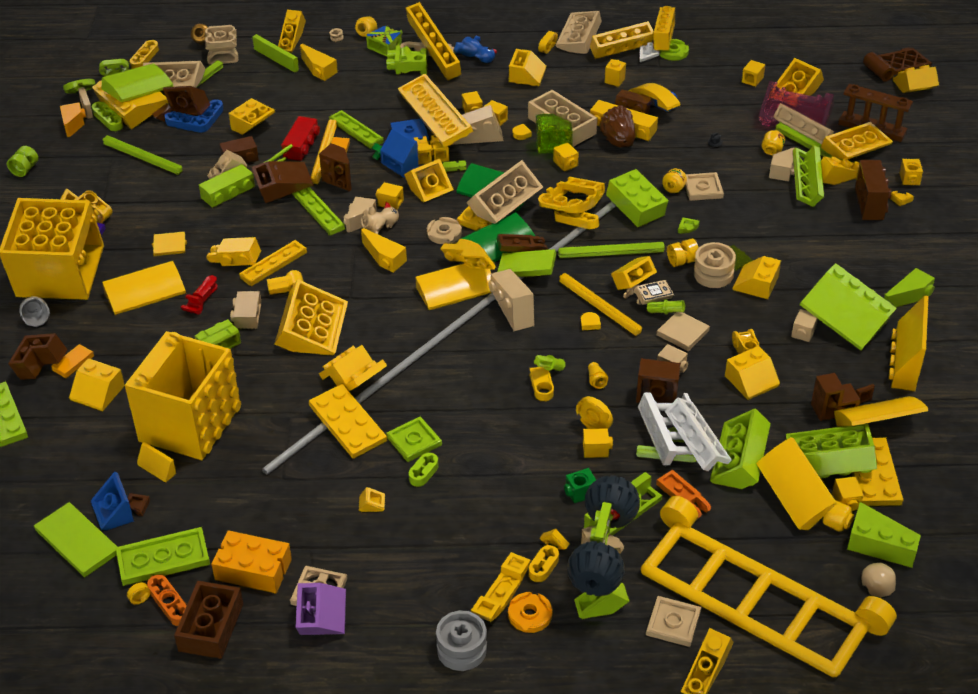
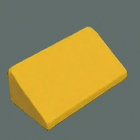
M145 442L142 443L137 465L163 482L170 480L176 474L174 460Z

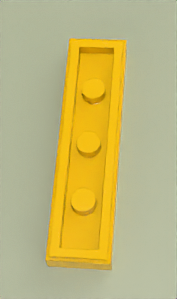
M294 240L239 273L240 279L253 286L306 254L307 248Z

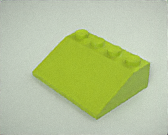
M836 263L799 304L859 350H862L897 309Z
M868 423L786 434V440L790 437L794 438L820 478H826L834 474L849 475L851 472L858 471L868 473L877 469L875 446Z

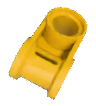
M753 329L740 333L737 331L732 332L733 346L738 354L759 346Z

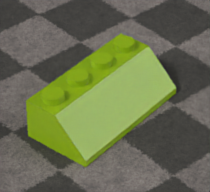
M756 408L724 422L719 442L732 461L729 464L717 462L713 466L710 478L712 483L738 489L758 483L761 470L756 463L764 457L771 423Z

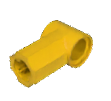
M292 270L286 276L267 279L269 295L290 292L297 279L303 281L301 272Z

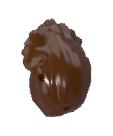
M622 105L608 109V112H605L601 117L602 121L600 123V131L606 136V140L613 146L620 148L633 146L636 133L631 111Z

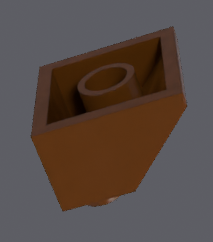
M193 86L163 88L173 112L202 115L210 106L204 90Z

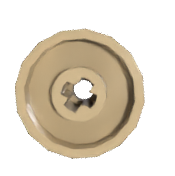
M711 242L700 246L695 255L694 277L696 281L709 288H721L730 284L734 278L735 252L732 248L722 243Z

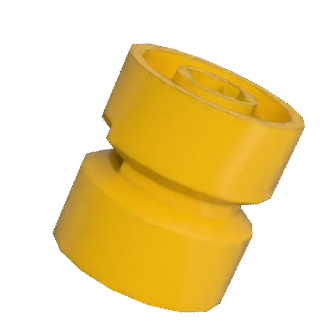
M692 238L681 243L677 242L668 245L667 256L670 264L673 267H677L685 263L695 262L696 251L699 248L697 242Z

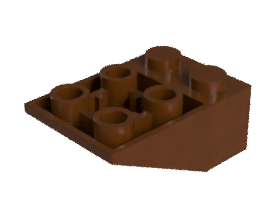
M267 161L252 167L265 203L313 186L305 162Z

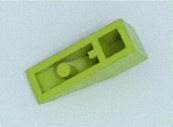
M915 268L884 295V299L895 307L918 302L924 296H930L933 293L935 278Z

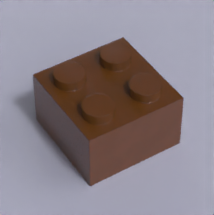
M641 358L636 403H640L644 393H651L657 403H673L677 399L681 363Z

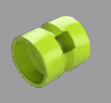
M21 146L7 161V167L12 174L23 177L38 162V155L31 147Z

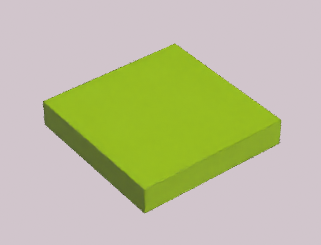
M421 416L386 433L387 439L407 462L442 446V440Z

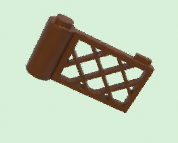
M909 47L881 55L870 52L865 55L863 64L883 81H889L894 75H898L899 72L905 71L907 68L914 67L915 69H920L919 67L932 66V62L914 48Z

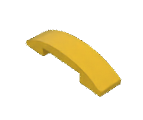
M646 83L629 90L630 92L656 99L657 106L665 110L680 106L679 100L669 90L655 83Z
M511 552L501 566V573L484 597L480 596L471 612L490 622L496 619L506 608L520 586L531 560Z

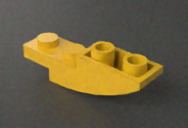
M459 239L456 244L444 243L440 248L445 258L449 261L464 262L469 268L493 270L496 268L485 250L473 241Z

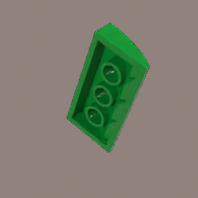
M471 163L465 171L456 193L473 197L504 172ZM522 203L514 210L519 211V209L522 207L524 203Z
M513 213L496 224L492 223L461 239L479 244L491 260L496 262L501 259L502 253L512 252L500 251L496 240L497 235L517 234L535 236V234L517 213Z

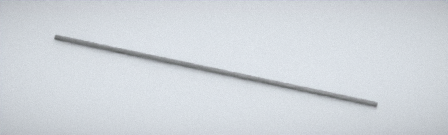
M611 201L595 215H598L600 219L615 208L616 205ZM577 227L548 250L555 249L558 252L559 248H563L586 229ZM493 293L356 396L357 402L359 404L493 302L496 299ZM322 422L263 467L262 471L268 475L328 428Z

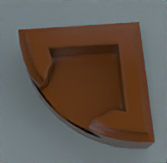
M129 493L128 501L131 511L143 517L150 503L149 496Z

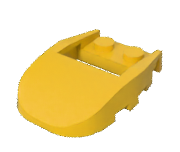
M568 177V181H560L554 189L552 187L546 189L547 193H542L538 198L539 206L569 213H583L596 206L605 193V183ZM571 191L572 193H584L588 197L584 202L580 199H572L568 202L567 197L564 195Z

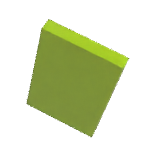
M551 249L502 253L498 272L511 269L517 277L552 275L556 251Z

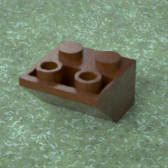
M330 143L319 153L322 181L351 191L350 165L346 150L343 147Z

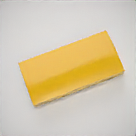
M868 122L826 136L821 148L836 158L848 160L891 145L893 141L874 124Z
M173 261L102 282L104 292L115 315L186 293Z
M464 263L416 276V288L428 310L492 293L488 285L491 271L490 269L469 268Z
M908 396L836 410L834 415L837 427L855 426L926 412L928 407L921 400Z
M790 437L756 463L799 530L811 529L837 504L794 438Z

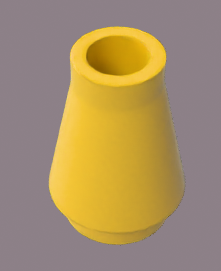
M590 363L588 370L591 386L596 389L604 388L608 383V375L598 363Z

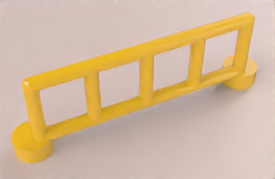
M680 496L670 497L660 510L661 519L670 530L640 569L641 573L651 580L831 677H838L867 631L874 635H886L897 618L894 608L885 600L875 596L866 597L857 611L853 612L691 528L698 519V512L691 502ZM680 537L713 553L690 585L657 568ZM725 560L758 577L736 610L702 592ZM770 584L805 601L783 635L748 617ZM817 609L853 626L832 661L795 642Z

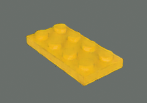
M343 384L309 400L311 409L352 459L387 441V436Z
M872 438L875 446L877 469L868 473L860 471L851 472L852 477H856L863 493L862 503L867 506L902 505L903 497L887 439Z

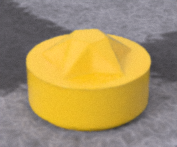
M136 583L127 591V598L134 605L141 604L149 598L151 591L145 583Z

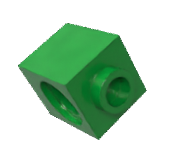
M589 468L566 475L564 491L568 497H571L574 504L585 500L588 488L596 481V478Z

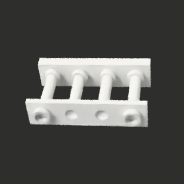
M644 393L638 409L662 464L671 465L676 455H693L688 446H676L672 440L683 439L678 432H670L667 429L666 425H673L669 417H663L659 412L666 411L672 403H657L651 393ZM684 393L681 399L692 402L688 394Z

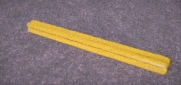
M330 119L327 123L311 174L313 184H319L320 182L319 153L332 143L337 127L335 119Z
M567 273L559 276V282L633 335L638 336L641 334L642 327Z

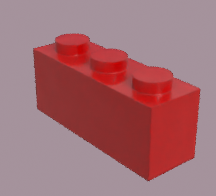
M298 116L281 144L282 150L290 144L293 145L292 148L283 154V158L303 160L304 156L308 154L310 146L313 145L315 137L319 135L320 127L318 126L317 119Z

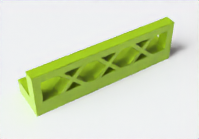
M815 145L808 152L798 148L793 150L796 199L812 207L824 198L820 148Z
M646 472L631 482L635 486L640 498V508L633 520L662 500V495L650 486L651 476ZM645 493H649L654 497L651 500H641V496ZM586 513L584 516V528L595 527L597 524ZM625 526L610 528L609 534L614 535Z

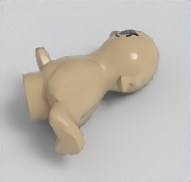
M388 202L385 203L382 212H376L374 207H369V210L365 209L363 211L361 226L378 234L384 225H386V228H392L398 221L399 213Z

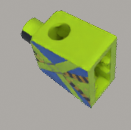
M383 26L366 35L367 48L387 56V50H395L396 45L402 44L401 35L403 32L399 27L392 29Z

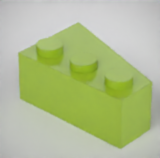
M860 502L847 550L912 568L921 535Z

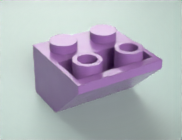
M298 583L296 629L300 635L345 634L346 589L323 583Z

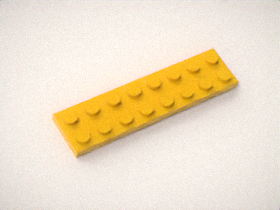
M426 74L398 88L402 97L443 147L450 146L455 141L467 137L473 132L472 126Z

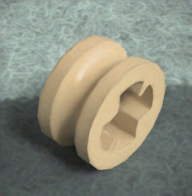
M335 28L329 32L332 41L338 42L344 38L342 29Z

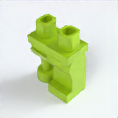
M396 45L395 50H387V70H395L396 74L420 71L421 75H427V48H421L420 51H411L407 46L401 48L400 45Z

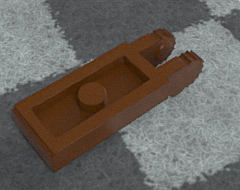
M497 235L496 240L500 251L525 252L548 250L547 245L544 244L545 239L541 236Z

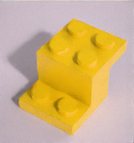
M353 345L322 366L324 370L319 375L323 380L331 376L337 386L343 384L348 391H351L387 365L383 359L378 363L375 360L373 361L363 345L357 348Z

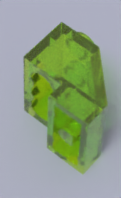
M554 114L536 115V146L538 153H553L554 147L567 142L572 146L571 122Z

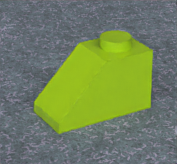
M621 583L616 590L608 595L591 596L584 592L574 601L579 618L585 619L613 614L627 604L629 599L625 586Z

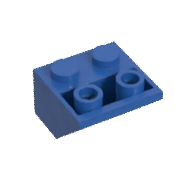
M393 128L380 150L381 163L402 177H405L404 174L419 167L418 144L414 139Z

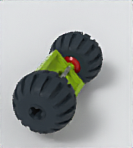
M614 475L598 478L588 488L585 495V507L588 515L597 525L595 528L592 527L591 542L578 546L569 557L567 565L568 576L574 587L582 593L585 592L591 596L608 595L621 584L625 572L624 562L619 552L612 546L607 545L610 528L626 526L633 521L640 508V498L635 486L628 480L625 481V478H618Z

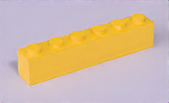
M421 3L406 7L408 22L427 48L447 81L460 76V61Z

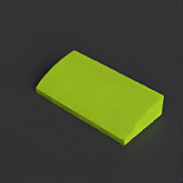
M154 63L102 77L101 84L102 90L120 102L163 91L164 87H173L169 77Z

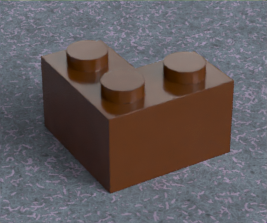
M56 333L24 336L8 365L20 380L36 379L44 364L60 363L67 348Z
M835 373L816 376L811 405L820 421L835 418L834 411L859 406L860 398L851 383L842 385Z

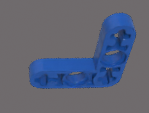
M221 100L210 101V106L202 115L198 116L173 111L166 113V125L199 133L206 132L223 112V103Z

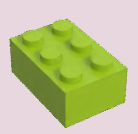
M637 169L609 180L606 196L637 227L665 216L669 200Z

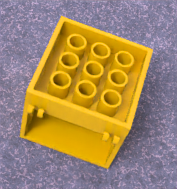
M17 199L0 247V258L16 297L37 296L38 298L88 300L104 248L97 224L99 212L96 209L93 211L90 201Z
M166 331L125 384L138 441L203 461L205 456L211 452L216 440L220 439L225 427L231 423L234 414L241 407L231 349L185 337L176 332Z

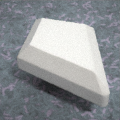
M649 42L645 46H640L639 62L659 56L660 52L654 50L653 43Z

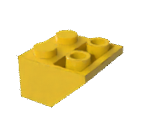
M516 49L509 65V82L540 86L546 71V65L532 51Z
M925 65L919 67L920 69H915L914 67L907 68L893 77V81L902 93L932 89L939 86L936 67Z
M251 98L229 113L231 129L243 135L274 114L275 110Z

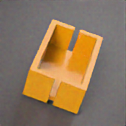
M228 530L221 543V549H218L211 563L214 579L277 593L283 580V574H286L292 560L290 545L286 542Z

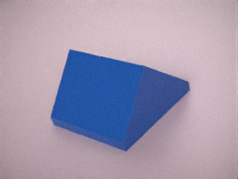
M114 472L91 500L102 531L134 521L120 477L117 472Z

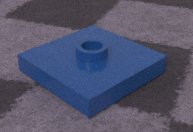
M421 119L390 123L391 130L396 128L412 139L418 137L419 140H422V137L426 136L429 142L428 133Z

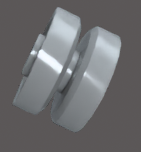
M460 610L451 612L440 620L436 629L437 654L439 660L446 667L452 670L466 671L474 669L482 663L487 651V629L484 621L470 611Z

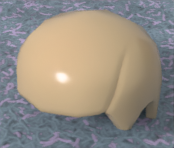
M873 563L863 569L861 575L862 585L868 588L870 595L884 597L891 595L895 591L896 575L891 567L883 563Z

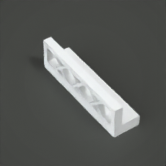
M677 398L666 409L665 413L703 470L709 471L717 462L729 464L732 461L693 402Z

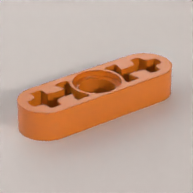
M154 575L147 582V586L151 591L150 595L170 622L178 626L187 605L165 576ZM155 585L162 586L163 591L160 592V589ZM167 597L175 598L171 603H163V600ZM175 609H177L182 616L176 615Z

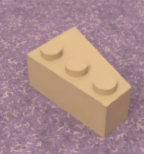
M488 105L462 114L472 126L473 132L467 137L455 141L452 145L503 141L502 130L492 106Z
M511 269L491 273L488 283L489 289L496 298L513 331L534 326V297L531 290Z

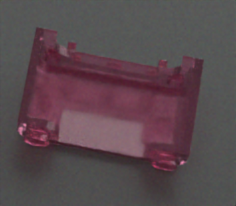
M769 81L759 113V120L762 125L776 126L779 123L773 116L781 103L826 127L834 106V94L826 93L823 98H821V95L812 97L786 91V87L780 89L777 87V82Z

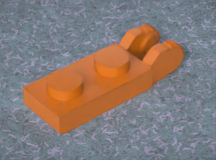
M674 470L657 479L656 485L670 497L680 496L691 502L698 512V518L702 514L700 509L706 513L711 510L709 502L701 496V493Z

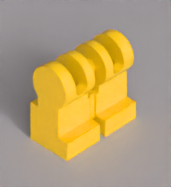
M431 135L430 145L426 136H423L422 140H419L418 137L413 138L418 144V165L432 162V155L434 161L440 159L441 162L449 161V147H443L434 135Z

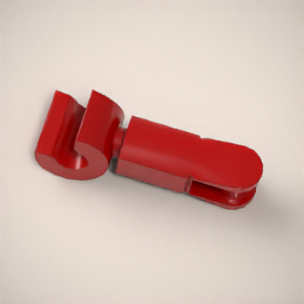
M214 275L206 277L193 295H186L188 303L187 305H182L181 309L199 315L202 312L205 300L218 289L216 284L217 277Z

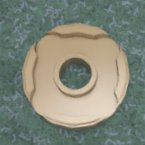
M441 217L437 221L434 219L427 226L428 238L437 244L453 243L462 234V227L459 225V222L449 217Z

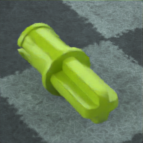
M684 300L647 303V311L649 313L664 312L665 314L684 312L685 302Z
M537 355L534 360L535 365L543 367L548 371H561L565 368V361L557 359L552 355Z

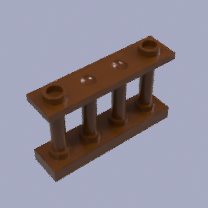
M849 84L843 94L850 97L848 109L839 118L838 125L853 128L871 122L890 139L902 142L907 133V128L902 127L904 112L910 110L913 101L904 97H897L855 84ZM856 98L866 101L863 116L854 114ZM872 103L882 105L879 120L870 118ZM888 107L898 110L895 125L885 122Z

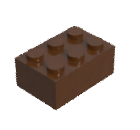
M860 160L855 191L863 220H884L885 213H888V199H891V189L888 188V178L885 177L886 170L882 166L881 160Z
M197 581L174 634L179 652L222 659L243 607V599L239 587Z

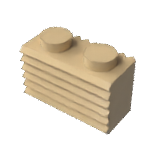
M260 291L237 292V297L233 298L234 310H231L230 317L231 322H234L237 329H257L262 303Z

